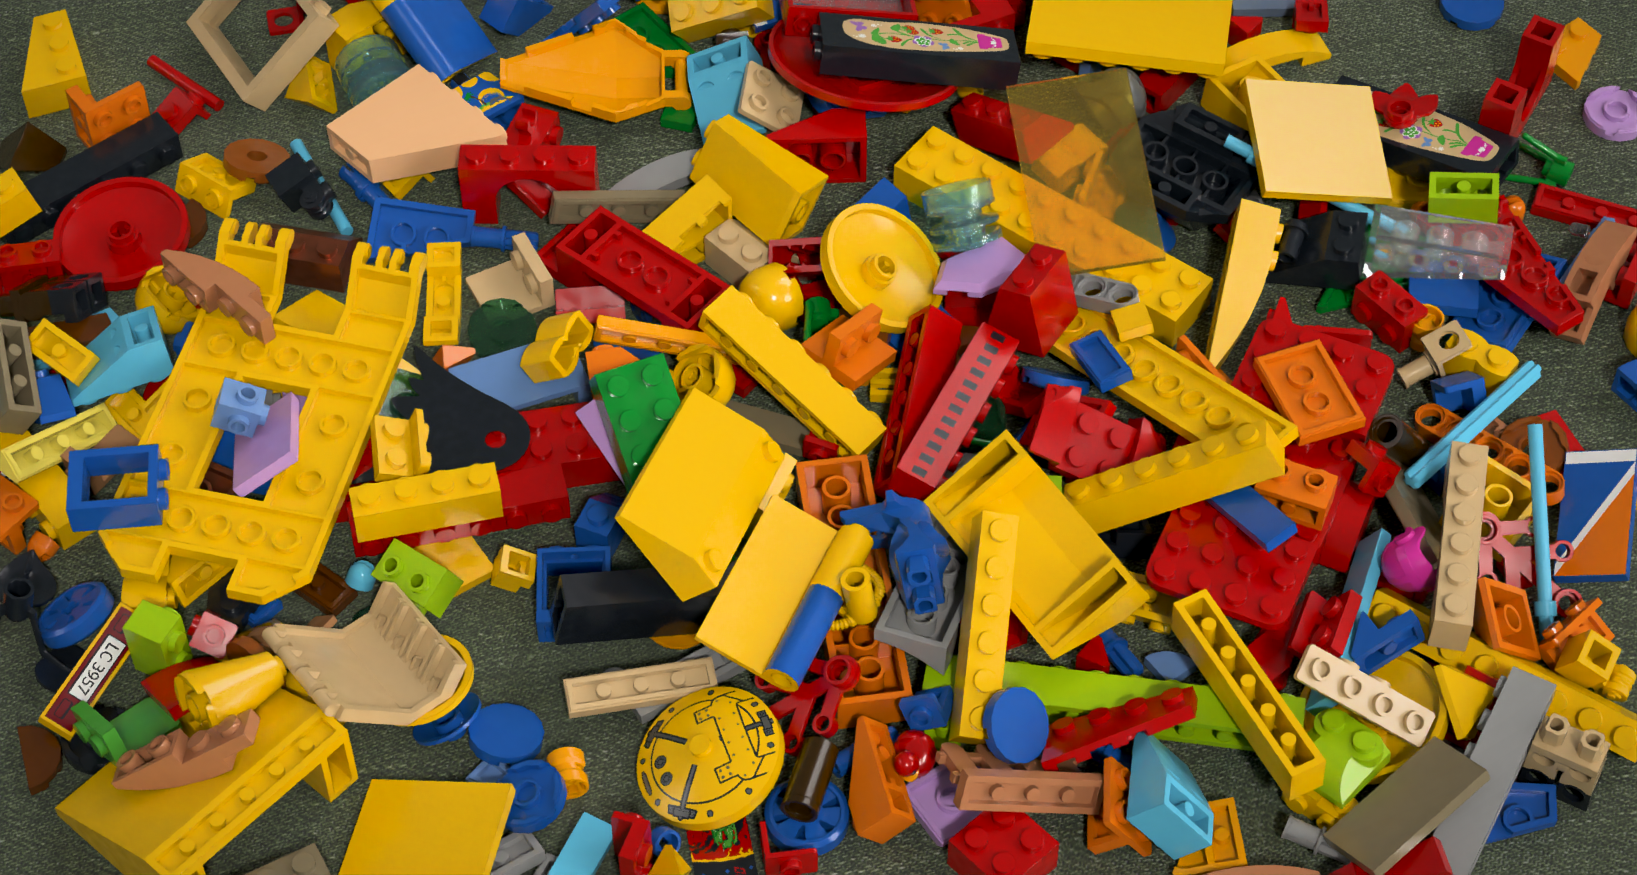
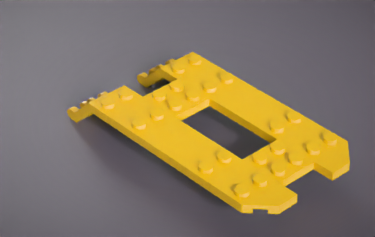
M226 217L219 229L215 261L232 268L260 287L264 309L271 314L273 322L283 298L288 255L294 241V230L282 227L278 232L274 248L267 246L272 236V227L262 224L258 231V224L249 221L245 225L242 240L236 241L233 239L238 233L239 221ZM359 241L352 255L345 309L334 335L273 324L276 337L264 345L255 336H248L241 328L239 322L232 316H225L219 307L210 314L202 307L200 308L138 446L158 444L162 459L168 458L170 480L164 481V488H167L169 495V509L163 510L162 525L98 531L103 546L122 577L158 584L170 554L235 567L226 588L228 598L265 605L312 582L348 493V488H350L371 436L370 422L373 416L379 415L415 327L422 277L428 261L426 253L415 252L412 255L409 272L400 271L405 261V251L403 249L395 248L391 256V248L381 246L378 250L375 266L367 265L366 263L372 253V246L370 243ZM225 377L264 389L285 393L292 392L293 394L307 397L299 415L298 461L273 477L263 501L199 489L225 431L210 426L216 398ZM148 472L124 474L113 499L146 497Z

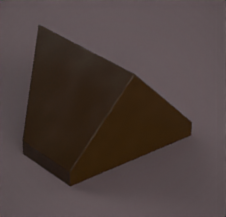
M26 122L2 140L0 145V169L8 170L13 167L15 171H35V174H39V171H47L62 163L66 157L67 149L30 122Z

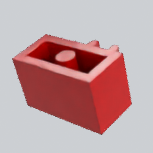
M522 102L506 130L508 136L506 140L507 145H559L564 132L563 127L560 126L559 112Z

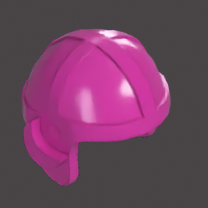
M1424 526L1415 529L1406 527L1405 533L1394 537L1393 541L1388 543L1382 552L1381 567L1384 577L1388 583L1399 590L1406 592L1434 591L1437 569H1433L1420 550V542L1426 531Z

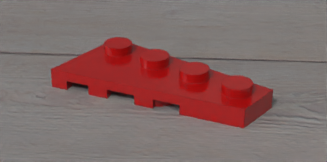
M1193 686L1184 689L1178 687L1170 688L1158 696L1147 699L1137 697L1121 706L1109 709L1107 707H1100L1092 710L1087 715L1076 718L1063 717L1056 720L1053 724L1049 725V734L1043 750L1041 764L1044 771L1057 772L1059 771L1057 764L1074 757L1077 764L1091 759L1092 755L1090 752L1107 744L1112 745L1114 749L1127 745L1129 741L1135 738L1138 732L1144 731L1147 736L1196 718L1198 698Z

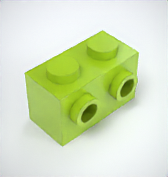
M1430 172L1428 224L1497 226L1499 173Z
M396 538L393 539L371 573V576L381 583L383 581L395 582L424 616L428 611L439 619L464 582L445 567Z
M142 600L122 627L135 669L151 676L174 664L193 659L181 615L170 607L165 606L162 608Z

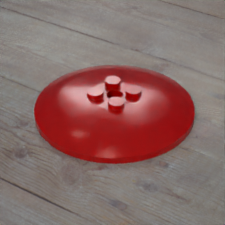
M783 18L776 23L769 35L768 56L777 72L789 83L805 93L840 106L878 112L917 110L935 105L947 99L959 87L819 74L817 61L812 60L813 44H810V37L785 36Z

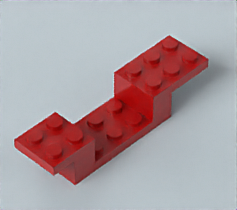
M601 205L582 223L568 224L537 252L552 278L566 287L598 286L601 283L660 320L663 326L704 332L698 327L703 310L730 287L729 284ZM732 364L736 377L734 393L744 399L759 382L740 365Z

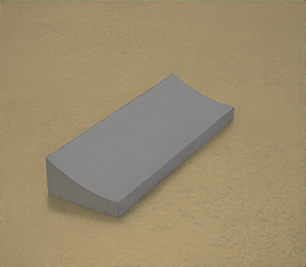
M931 513L933 525L936 531L945 537L951 553V560L943 573L945 603L937 604L938 610L935 612L915 614L914 608H907L896 584L874 629V640L889 644L913 655L944 676L959 644L968 556Z

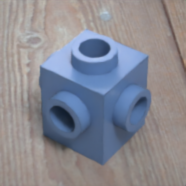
M225 377L216 398L210 426L252 438L257 425H265L270 405L264 404L267 389Z

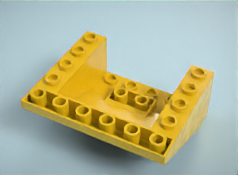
M1033 0L1025 54H1033L1034 57L1039 59H1049L1051 57L1065 58L1073 63L1094 61L1107 67H1113L1117 64L1128 65L1133 69L1142 71L1149 70L1150 68L1162 69L1169 74L1197 73L1198 76L1203 78L1223 76L1233 0Z
M280 688L253 710L261 718L254 744L237 752L231 771L208 780L175 788L124 790L116 789L111 784L117 767L109 762L57 805L55 810L57 815L123 875H206L203 864L300 780L303 779L331 803L359 778L348 730L333 717L326 716L317 705ZM189 712L179 720L183 726L182 731L190 738L195 732L189 723L195 719Z

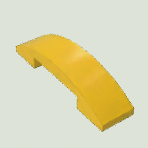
M1295 29L1281 30L1258 35L1228 47L1224 68L1257 54L1270 66L1297 59L1302 67L1331 59V52L1318 32L1310 34L1295 31Z
M461 242L427 243L426 316H424L423 346L458 345L462 318Z

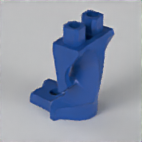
M886 490L885 500L882 503L840 511V519L844 525L855 523L864 526L870 533L876 531V535L870 534L874 541L872 549H889L891 570L901 597L908 609L914 608L915 614H924L937 611V604L945 603L943 573L951 560L950 548L945 537L936 531L931 519L930 508L923 501L916 498L901 497L893 490Z

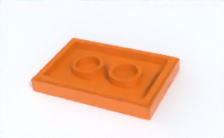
M1320 339L1254 358L1253 367L1280 415L1297 425L1299 437L1295 441L1298 446L1365 427L1366 417Z

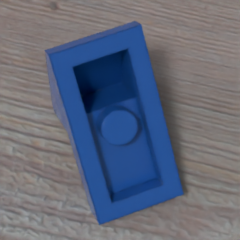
M1410 609L1400 616L1391 618L1386 625L1378 629L1368 615L1362 611L1351 651L1353 662L1360 666L1359 670L1370 675L1424 641L1425 636L1418 617Z

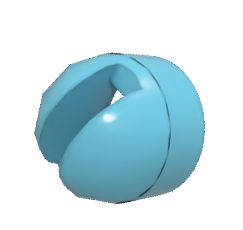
M366 560L355 562L348 569L345 578L346 584L358 591H371L376 581L371 576L375 569L374 565Z

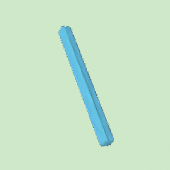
M1532 360L1526 361L1404 472L1405 478L1403 481L1405 484L1410 485L1413 489L1420 488L1446 464L1452 441L1469 443L1541 377V366L1535 364Z

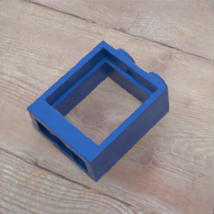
M159 445L69 451L66 512L72 531L81 532L162 525L163 510L169 509V495L167 488H164V481L170 480V466L168 458L162 459ZM148 472L146 497L89 501L90 476Z
M592 544L585 547L551 546L549 548H537L536 625L539 642H555L550 617L551 609H548L549 576L612 571L611 546Z

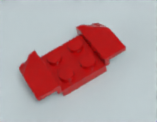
M1046 383L1040 411L1027 450L1048 460V469L1075 481L1138 461L1145 457L1166 452V439L1161 433H1157L1154 430L1153 424L1144 417L1129 418L1128 424H1125L1080 403L1082 391L1080 387L1058 386L1057 384Z

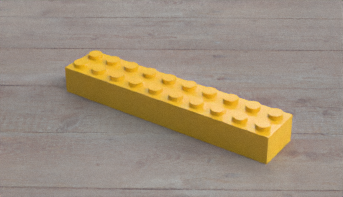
M932 126L894 165L893 185L907 196L908 201L960 228L984 243L1002 236L1025 255L1035 243L1066 251L1069 269L1135 285L1138 290L1140 302L1144 301L1153 323L1154 333L1148 335L1170 347L1177 343L1178 337L1184 335L1210 305L1213 278L935 126ZM1090 290L1086 292L1085 295H1096L1100 293L1101 290ZM1127 296L1121 297L1117 299L1115 302L1124 303L1130 301L1132 298Z

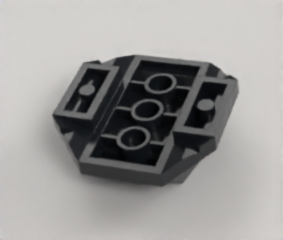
M1190 102L1178 105L1174 110L1159 111L1142 116L1111 155L1109 162L1111 170L1124 191H1126L1129 199L1155 210L1159 214L1193 231L1213 224H1228L1233 218L1241 199H1247L1259 181L1256 167L1246 163V158L1223 146L1229 134L1252 145L1249 132Z

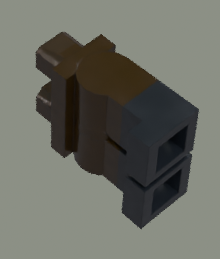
M102 273L60 275L49 280L48 275H38L13 288L8 294L0 295V316H14L15 320L28 323L29 321L39 320L46 315L64 314L66 323H78L108 305Z

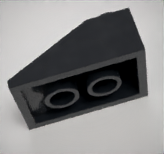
M1333 210L1300 219L1307 224L1309 235L1302 242L1297 263L1287 265L1277 260L1274 271H1268L1265 283L1355 290V286L1361 283L1368 247V213ZM1283 233L1279 244L1274 245V251H1278L1283 237Z

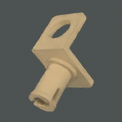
M1453 320L1420 338L1425 350L1423 351V356L1401 368H1397L1396 371L1406 389L1433 373L1435 376L1438 375L1439 378L1446 377L1442 364L1471 349L1472 343L1459 322ZM1446 334H1455L1459 337V343L1452 349L1442 348L1439 345V341Z

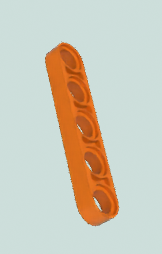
M1428 403L1416 410L1415 429L1426 440L1436 444L1463 418L1438 404ZM1428 416H1435L1441 420L1434 426H1426L1421 422ZM1482 430L1469 442L1471 444L1489 446V449L1496 450L1499 454L1493 459L1508 469L1516 465L1526 467L1528 472L1521 475V477L1531 482L1528 454L1485 430ZM1545 464L1546 482H1552L1558 486L1556 491L1547 493V506L1558 504L1564 498L1565 480L1562 474Z

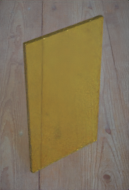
M1127 68L1006 86L1034 243L1066 251L1071 275L1166 261Z

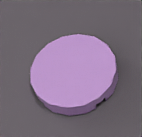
M1619 86L1600 87L1591 92L1583 106L1582 118L1587 128L1595 135L1606 140L1621 142L1636 138L1637 92L1630 89L1626 92L1620 90Z

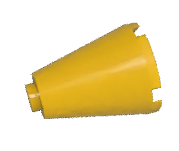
M262 652L184 670L174 678V689L182 711L184 712L189 709L195 719L189 724L196 733L199 730L206 731L220 724L230 715H238L250 708L255 710L284 685V676L287 675V671L279 656H272L269 652Z

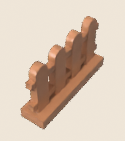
M946 742L941 745L940 751L936 753L935 761L938 764H944L951 773L949 780L952 784H958L953 800L958 810L1099 815L1103 801L1104 775L1102 773H1082L1077 767L1078 764L1075 757L1057 764L1059 771L1056 772L1044 771L1041 764L1042 755H1039L1029 763L1007 764L997 759L989 750L987 744H978L975 752H965L961 746Z

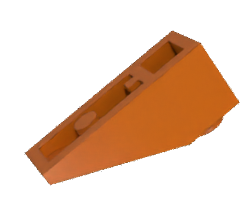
M862 715L857 719L848 804L853 818L852 825L857 835L884 844L915 823L916 818L904 779L895 772L893 767L896 752L888 726Z

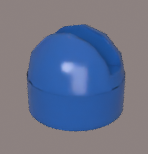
M656 826L651 832L654 855L659 857L664 846L661 847L659 844L661 839L666 844L672 845L677 852L679 851L681 837L678 832L668 826Z

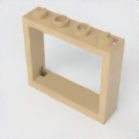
M204 0L186 23L243 102L263 111L269 108L339 27V24L330 13L332 8L325 1L296 0L307 14V17L254 77L219 29L220 24L241 0Z

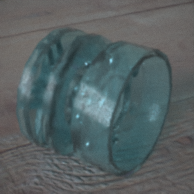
M380 34L366 35L353 40L339 53L334 66L336 76L346 92L352 108L410 70L397 43L390 37Z
M989 177L957 181L929 189L920 194L925 216L929 218L941 217L942 222L928 229L931 236L945 235L931 242L934 252L969 251L980 248L1003 236L1000 225L986 226L999 219L998 213L982 212L981 208L995 201Z

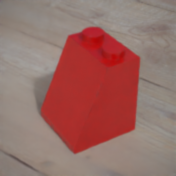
M1035 243L999 288L987 324L1019 340L1020 343L1016 349L1018 351L1044 358L1079 313L1066 251Z

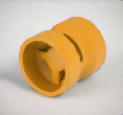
M1423 304L1428 308V314L1416 323L1413 328L1409 347L1418 352L1425 351L1420 338L1444 325L1443 312L1431 304Z
M562 747L549 753L546 758L547 762L552 767H555L565 780L567 789L566 800L575 799L587 793L589 782L587 774L583 771L585 767L583 751L576 747Z

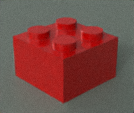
M983 811L948 840L947 864L959 875H1048L1057 867L1059 842L1025 812Z

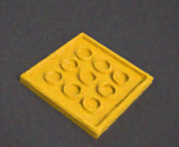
M1245 78L1241 86L1262 198L1389 205L1393 196L1369 86Z
M371 779L338 875H490L516 790L512 783Z

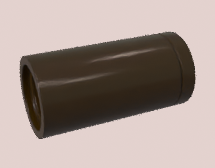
M1393 414L1378 416L1370 426V440L1384 446L1388 450L1387 455L1408 467H1411L1429 450L1426 439Z
M812 736L802 741L780 806L781 811L793 820L809 823L814 822L818 818L839 754L837 746L829 740Z

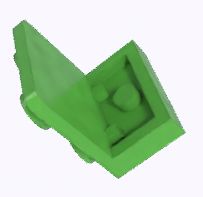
M150 697L143 699L110 722L84 700L70 708L77 720L73 724V728L84 743L89 742L100 757L104 756L114 766H116L118 759L125 752L132 749L137 750L149 744L159 735H167L179 728L181 730L183 728L179 719L174 721Z

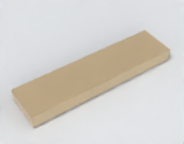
M712 657L563 679L569 719L674 703L695 691L718 687Z

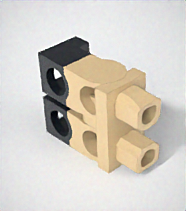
M1556 713L1551 714L1550 717L1545 715L1531 743L1517 782L1555 784L1561 771L1562 774L1556 789V798L1586 812L1600 783L1602 768L1611 743L1605 741V735L1596 730L1581 731L1570 726L1568 719ZM1529 771L1538 772L1547 780H1539L1533 777ZM1565 787L1574 788L1580 791L1583 796L1573 795Z

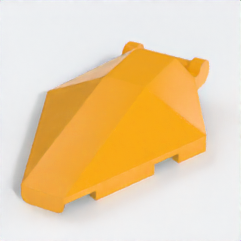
M614 18L592 25L591 32L576 37L570 32L527 46L523 54L508 59L500 58V88L617 123L663 107H673L676 110L689 109L692 100L691 94L688 92L687 56L690 53L685 50H663L646 42L645 37L638 35L636 31ZM665 66H672L675 69V90H665Z

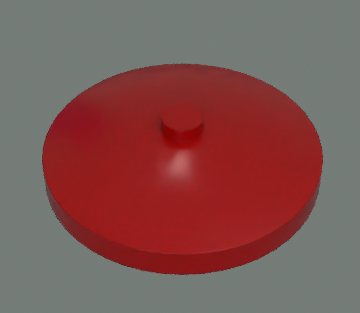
M120 177L95 184L73 198L63 209L56 221L53 239L60 240L62 266L67 275L101 272L105 291H122L137 288L147 271L152 267L162 266L160 253L165 249L185 252L190 240L191 224L185 204L180 196L169 186L144 177Z

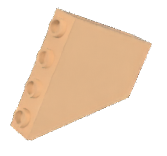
M419 64L326 125L330 148L372 183L457 168L460 144L507 145L506 140L508 139L506 131L500 124H494L484 116L477 106L470 105L457 90L447 87L434 72H428Z

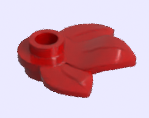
M1404 83L1390 95L1380 91H1373L1372 93L1374 109L1383 115L1384 122L1388 126L1395 129L1408 128L1415 124L1418 118L1431 115L1436 110L1439 101L1436 94L1418 97L1409 83Z

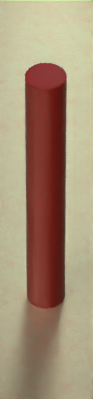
M156 55L148 58L147 65L186 92L190 90L195 91L206 101L205 104L213 110L220 111L223 108L224 101Z

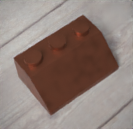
M267 222L258 224V231L262 224L272 227V236L267 246L274 248L278 232L282 227L294 230V241L288 255L286 284L344 293L349 281L353 252L359 241L363 242V238Z

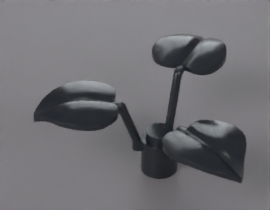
M31 549L14 559L0 572V602L2 603L0 605V620L4 615L13 622H22L27 618L30 619L39 653L44 658L37 662L35 666L36 680L46 690L57 693L85 651L75 645L52 649L51 652H48L45 648L37 621V610L33 607H40L51 601L56 594L57 588L53 575L41 563L35 551Z

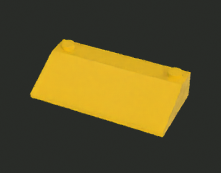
M689 389L614 518L676 595L684 602L718 586L785 455L782 453L777 442L773 441L762 427L698 389Z
M1007 429L923 501L967 556L969 553L972 518L982 510L1020 515L1010 609L1052 660L1121 623L1150 598V595Z

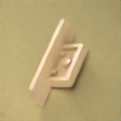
M1314 644L1307 645L1294 673L1295 680L1412 746L1421 747L1435 718L1434 712L1390 688L1391 684L1386 680L1363 673L1359 670L1360 666L1345 658H1337Z

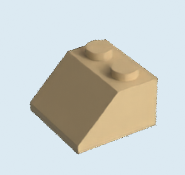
M728 219L704 236L705 263L737 289H739L740 283L750 271L768 264L769 246L739 220ZM793 254L791 262L800 264L799 257Z

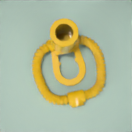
M863 564L862 567L849 568L840 578L845 604L843 607L841 606L838 614L843 618L834 620L829 631H835V629L839 631L840 629H847L848 626L853 628L857 624L865 625L871 623L877 617L878 607L881 606L880 602L885 594L884 580L871 567Z

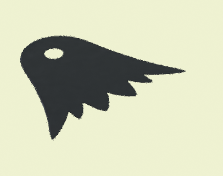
M414 346L417 365L424 380L411 377L408 380L413 390L419 396L393 397L392 403L407 420L410 419L415 408L423 409L424 423H427L429 426L426 448L427 452L431 453V466L427 474L438 470H452L477 463L485 464L495 462L496 471H499L516 463L525 454L530 443V429L524 417L509 405L475 389L452 375L433 361L425 352ZM500 431L506 435L507 440L503 446L492 448L486 444V436L490 432ZM373 467L357 477L351 484L374 481Z

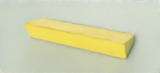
M103 402L76 415V417H71L0 450V471L17 484L63 462L60 455L69 446L75 450H88L94 447L117 423Z

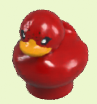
M910 729L901 733L895 743H893L896 752L893 767L895 772L902 776L905 781L913 782L917 778L927 775L932 770L935 764L937 749L933 739L923 731Z

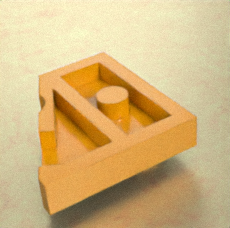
M1579 17L1565 25L1553 73L1574 90L1578 89L1582 77L1591 63L1592 56L1596 53L1602 35Z
M1234 797L1208 802L1214 813L1212 845L1179 858L1177 867L1174 866L1173 875H1204L1214 871L1248 866Z

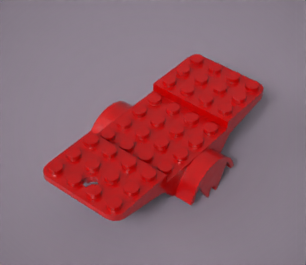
M1270 318L1262 321L1252 338L1231 386L1280 415L1253 367L1254 358L1320 339L1366 417L1365 427L1302 446H1298L1294 440L1285 447V458L1292 462L1314 469H1322L1338 476L1334 499L1322 531L1295 523L1298 532L1268 553L1206 500L1168 511L1171 512L1170 517L1146 567V583L1156 591L1179 599L1207 589L1224 615L1263 629L1279 630L1288 623L1313 567L1320 564L1347 573L1353 552H1356L1358 543L1365 535L1375 499L1378 500V497L1363 493L1358 489L1360 482L1354 480L1359 462L1346 453L1345 449L1351 439L1367 443L1370 426L1373 420L1377 418L1393 377L1395 366L1393 360L1382 352L1282 319ZM1179 435L1172 449L1192 442Z

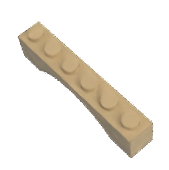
M1452 441L1445 466L1442 495V532L1427 646L1464 652L1467 648L1473 627L1489 446Z

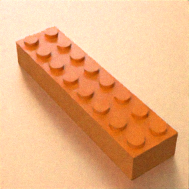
M867 454L797 462L795 465L799 509L837 531L844 525L840 519V511L876 504ZM876 531L871 532L870 534L876 535ZM885 548L871 549L864 564L871 567L882 577L886 587L884 597L880 602L881 606L878 607L877 617L869 624H857L853 628L848 626L847 629L844 628V630L840 629L839 631H836V629L835 631L830 630L823 641L826 661L834 656L849 655L859 663L861 668V676L857 685L850 691L844 692L835 715L839 725L838 729L856 727L857 719L862 715L883 724L906 721L899 707V702L901 698L913 696L905 651L874 640V629L893 592ZM837 614V616H836V618H835V621H836V619L839 620V619H842L843 617L840 616L839 614ZM847 670L840 674V680L845 677Z

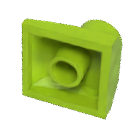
M1326 709L1321 711L1314 719V727L1307 733L1326 760L1323 786L1314 789V791L1340 809H1343L1390 762L1391 752L1383 743L1382 738L1342 710Z

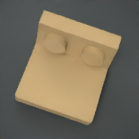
M749 61L745 68L738 112L766 127L767 132L764 134L766 137L767 134L800 122L804 91L798 89L773 71L754 61Z
M525 232L512 236L513 251L510 252V261L466 277V285L492 328L500 327L555 305L553 278Z

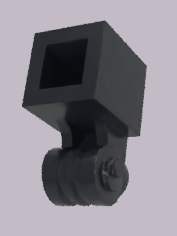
M296 152L265 175L278 197L293 213L303 207L315 220H322L331 213L333 209L332 200L337 195L326 180L321 183L319 178L323 173L312 159L306 162Z

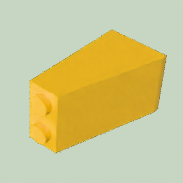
M730 114L717 121L713 120L705 130L704 137L707 139L703 148L696 152L691 161V165L694 168L689 178L696 184L708 174L732 198V215L768 246L769 240L792 239L801 233L829 176Z

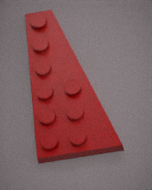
M1499 194L1497 226L1428 224V211L1415 217L1414 228L1556 336L1583 322V308L1567 285L1560 283L1555 275L1556 269L1550 261L1546 262L1542 257V249L1520 217L1513 215L1509 209V201L1504 194Z

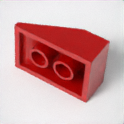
M832 108L766 135L768 139L828 175L826 183L866 182L867 128L865 110Z

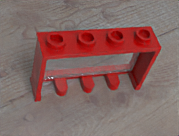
M779 0L785 36L810 37L811 25L817 24L819 12L918 20V12L914 0Z

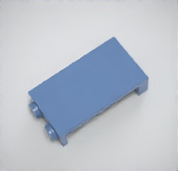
M529 344L448 368V372L515 410L573 393L577 403L592 401L589 378L580 358L574 371L569 376L534 383L520 367L523 352Z

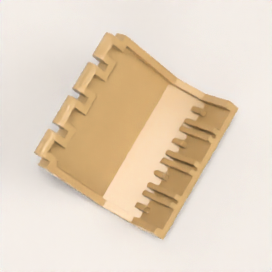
M383 581L369 612L343 629L274 623L273 627H267L262 632V638L277 656L281 658L284 665L295 676L309 696L312 697L322 712L328 717H335L340 722L407 726L452 697L467 666L464 660L395 582Z

